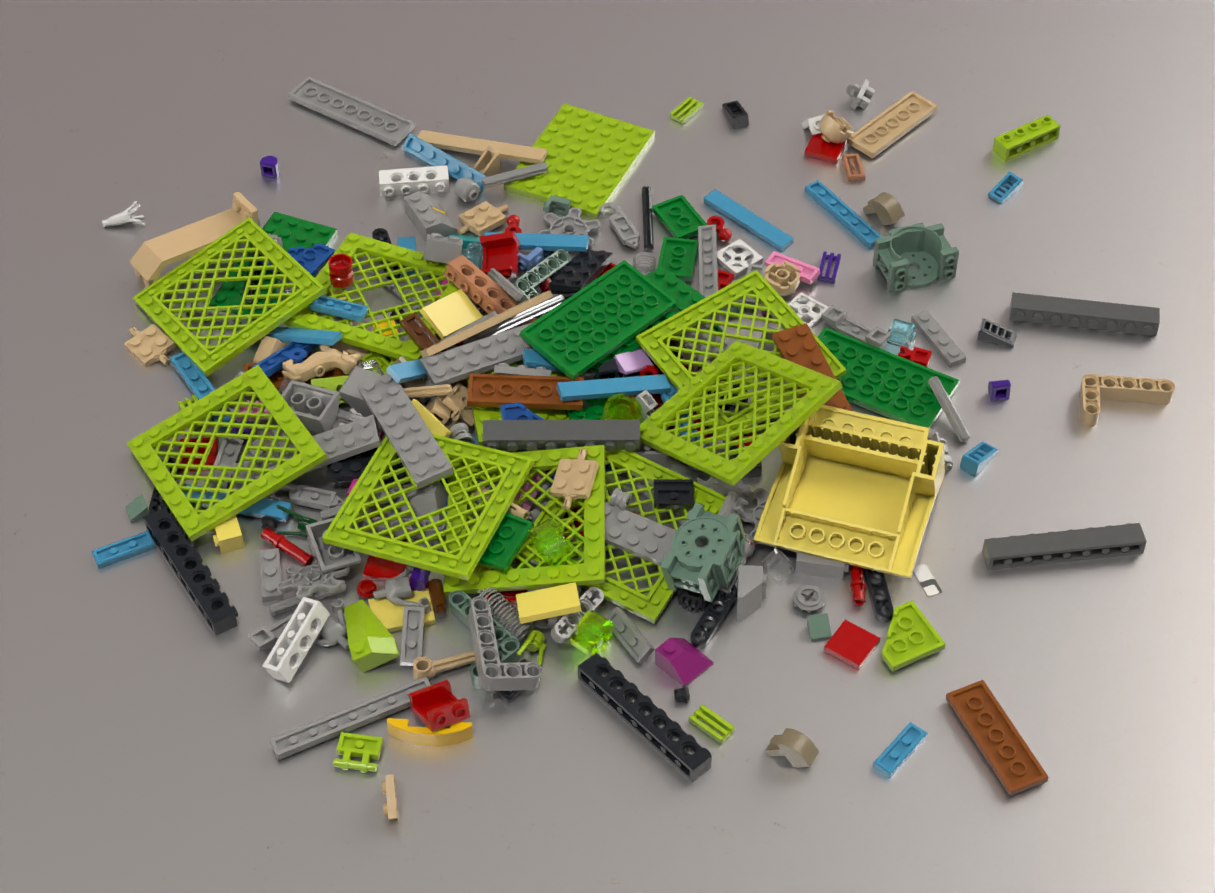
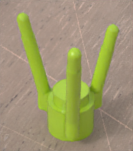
M532 630L517 652V655H521L526 648L531 652L539 650L537 664L541 666L543 653L546 648V644L543 643L545 640L543 633Z

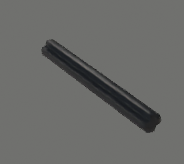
M643 186L644 249L652 250L654 243L651 187Z

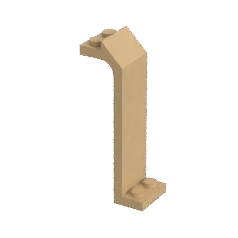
M236 192L233 194V208L143 242L129 263L134 267L137 277H140L148 287L160 279V273L164 267L195 255L248 217L258 225V210L240 192Z

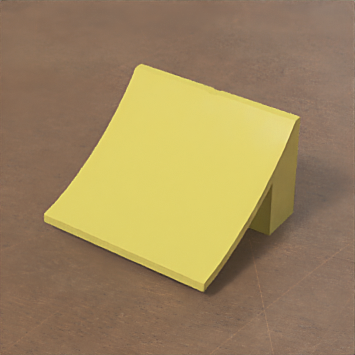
M822 405L811 415L810 420L808 418L779 444L783 462L762 512L754 542L911 579L923 535L945 475L944 443L928 440L930 428Z

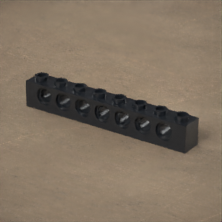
M164 507L143 517L146 530H149L152 539L215 636L238 626L236 619L238 612L234 605H229L226 593H221L217 579H212L209 567L202 564L203 560L199 552H194L191 540H186L185 532L181 526L178 527L176 525L177 521L173 513L169 514Z
M596 652L578 665V679L692 783L711 768L712 756L709 750L702 748L692 735L683 731L679 723L673 722L663 709L654 705L650 697L644 696L637 686L625 679L621 671L615 670L605 657L602 658Z

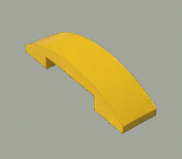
M387 718L388 734L414 745L428 747L449 746L473 738L471 722H457L450 725V729L441 728L432 732L428 727L409 726V719Z

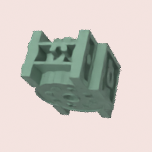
M923 223L889 230V236L877 238L875 241L873 266L875 269L880 268L886 278L889 293L905 290L906 288H924L932 285L937 279L942 281L956 276L959 250L957 247L952 248L944 236V226L942 223L925 227ZM909 266H917L919 269L911 271Z
M695 503L694 507L687 514V521L676 530L672 538V551L669 550L667 556L661 561L660 567L668 589L676 591L678 587L703 594L704 600L712 602L720 586L729 587L738 570V566L745 557L742 545L746 536L739 515L731 513L728 518L707 512L702 504ZM698 540L709 541L704 547L696 546Z

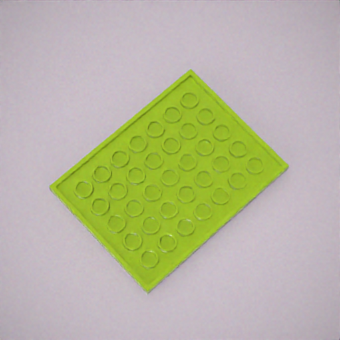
M564 103L532 146L547 149L548 154L543 162H546L548 171L504 183V189L542 202H548L551 195L570 199L571 208L578 207L581 209L582 215L597 219L601 214L600 207L605 203H609L654 138L655 131ZM520 162L515 169L531 166L534 163Z

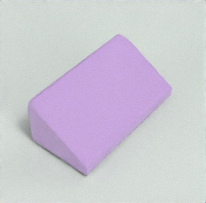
M643 349L614 356L618 371L625 375L639 372L646 365L654 366Z

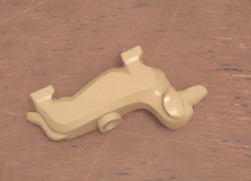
M330 345L320 346L322 352L312 354L302 363L294 364L292 359L282 363L283 369L286 370L282 371L285 379L302 383L314 377H321L324 373L336 368L343 370L344 374H350L354 367L357 366V362L362 359V356L359 353L348 355L346 351L341 353L336 349H330Z

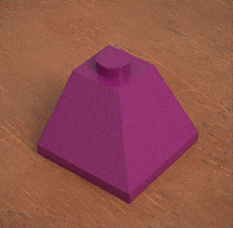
M669 638L655 649V664L682 687L684 685L688 686L714 665L712 660L684 638Z

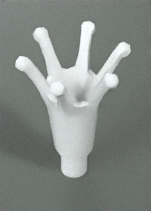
M134 201L125 211L111 216L110 219L103 220V226L139 224L144 226L145 224L138 219H143L144 215L132 216L140 208V205L138 204L133 208L137 204Z

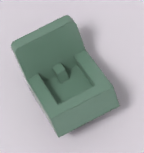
M551 195L548 202L544 203L543 211L545 214L551 212L566 216L571 209V200Z

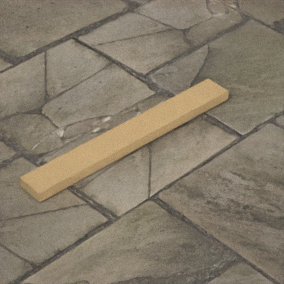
M421 130L418 135L420 139L438 149L482 155L487 147L491 146L502 159L534 164L542 163L548 154L547 149L432 131Z
M551 291L543 292L422 350L420 354L422 358L429 357L552 298L553 295Z

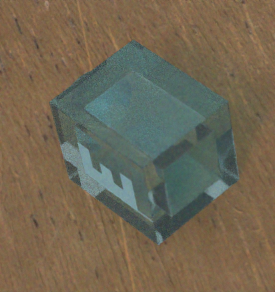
M894 318L888 330L892 335L887 340V343L909 348L910 343H914L917 333L914 332L915 324Z

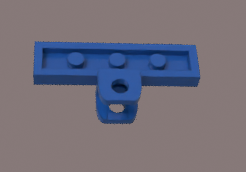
M292 342L253 365L252 368L259 365L266 376L270 377L275 372L283 369L282 363L290 359L293 360L294 364L302 363L303 358L308 356L307 353L320 345Z

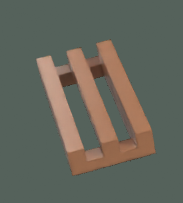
M859 154L842 155L841 160L848 182H851L852 179L855 182L858 179L865 181V173ZM852 158H855L859 174L856 172ZM847 159L849 160V164H850V167H851L852 174H851V172H850Z

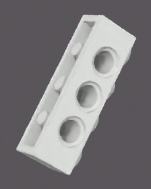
M447 165L379 170L381 197L404 196L419 191L425 194L450 192Z
M306 597L302 598L262 667L274 679L286 683L291 682L330 613L319 601Z

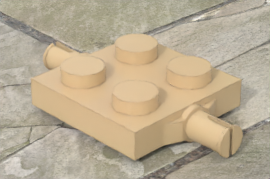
M485 201L458 215L459 222L464 225L457 229L458 235L472 232L480 237L485 232H490L505 224L507 216L503 212L509 210L507 204L497 208Z
M155 324L150 325L141 332L135 326L129 329V332L134 337L125 342L124 346L146 368L158 361H161L165 366L171 364L170 359L166 355L176 348L175 343Z
M458 381L452 388V394L447 395L442 403L449 410L453 411L451 414V418L455 416L453 420L456 421L460 417L463 422L472 426L474 424L472 408L467 406L468 388Z
M579 449L577 459H560L550 493L553 497L565 499L562 506L564 510H570L573 500L579 498L589 499L599 464L597 461L585 460L588 452L586 449Z

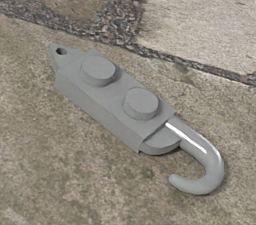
M615 203L603 204L600 207L601 214H604V210L607 208L615 211L609 217V222L622 244L637 249L640 235L627 215Z
M286 484L270 494L273 500L280 501L275 496V493L279 490L288 491L289 498L294 504L320 510H326L344 503L337 496V492L305 485Z

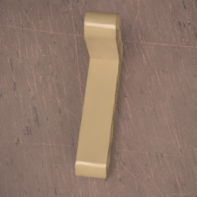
M1096 374L1084 375L1079 391L1081 423L1087 427H1093L1097 424L1101 409L1100 400L1169 404L1172 401L1175 384L1166 379Z

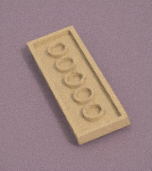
M911 91L854 132L847 139V143L873 159L934 114L938 106Z

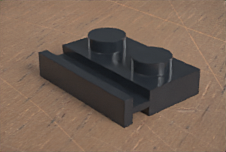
M654 479V508L694 507L693 479Z

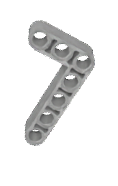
M481 596L473 598L468 619L480 686L486 691L536 689L539 686L543 673L542 667L534 662L500 663L490 603Z

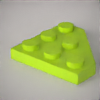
M913 600L895 607L881 657L890 670L894 672L945 649L946 643Z

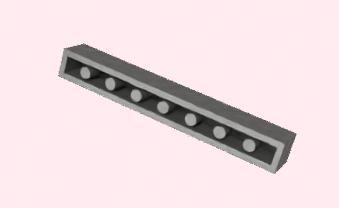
M1012 292L1009 320L1157 336L1160 324V308Z
M483 420V446L497 450H508L511 452L517 450L537 451L604 445L606 451L640 450V420Z
M1127 523L1124 525H1108L1105 527H1089L1086 529H1070L1067 531L984 539L982 553L987 570L1143 554L1147 541L1140 523Z

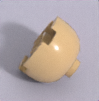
M828 110L820 121L822 138L828 143L830 141L842 143L854 133L850 131L852 127L843 117L838 118L834 116V111Z
M785 261L784 264H776L774 262L765 269L764 278L780 296H789L798 288L800 274L798 267Z

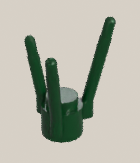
M276 506L290 516L299 519L297 528L300 529V532L278 531L277 534L306 538L305 525L317 522V520L302 516L283 506Z

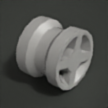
M616 488L612 493L609 505L612 507L617 506L622 511L627 510L632 499V493H624L620 488Z

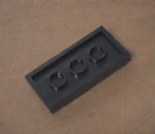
M587 249V252H579L549 283L550 290L577 293L593 282L614 259L613 253Z
M373 448L327 465V481H353L354 479H359L378 448ZM402 462L393 465L392 468L394 471L403 468ZM406 472L396 475L398 480L405 478ZM392 476V477H390V478L384 479L383 481H395V480H394V478H393V476Z

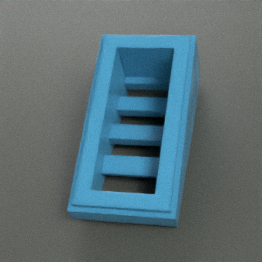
M1009 171L988 193V196L1003 204L1023 187V179Z
M982 441L962 456L960 468L975 476L998 453V449Z

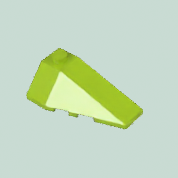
M363 599L344 607L348 645L352 660L363 673L400 656L396 640Z

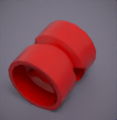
M335 254L330 257V283L334 287L346 288L352 285L353 266L350 256Z

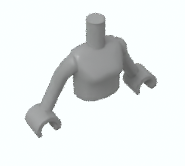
M407 565V569L404 572L385 581L384 589L373 592L375 600L387 597L395 605L425 607V614L431 610L429 600L426 597L421 598L419 602L402 600L412 596L407 576L410 573L412 574L413 566Z
M338 598V606L332 603L333 612L337 614L339 623L332 617H328L319 632L323 639L316 638L313 642L314 645L333 646L339 643L346 650L349 649L348 640L345 638L347 628L343 615V599Z

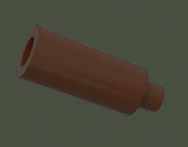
M432 579L428 582V589L433 611L439 617H443L448 608L443 592V584L440 579Z

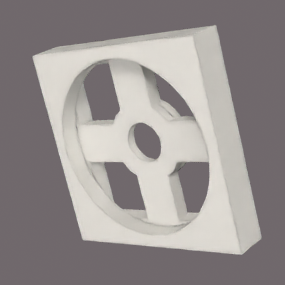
M741 239L717 252V262L728 272L734 274L736 278L748 270L749 263L745 259L752 257L753 260L750 264L759 265L763 262V257ZM741 248L744 252L736 254L734 250ZM727 255L731 260L725 262L723 256ZM739 257L741 258V260L736 261L735 258Z
M802 292L788 303L791 308L797 311L796 314L801 319L803 317L813 319L810 323H807L811 330L823 319L821 314L829 308ZM816 307L820 313L817 314L812 309ZM806 309L808 312L802 313L801 310Z

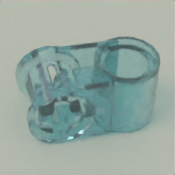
M473 242L467 246L464 256L481 270L483 247L480 243Z

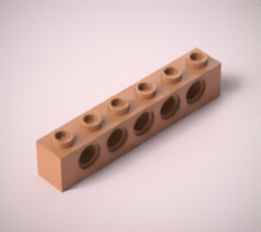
M460 255L447 264L444 276L456 287L462 289L470 299L488 314L495 310L499 314L520 304L464 255ZM534 318V319H532V320H530V321H528V322H526V323H523V324H521V325H519V326H517V327H520V326H523V325H526V324L535 322L538 318Z

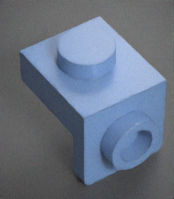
M536 247L527 256L519 252L518 267L528 272L544 260L543 249Z

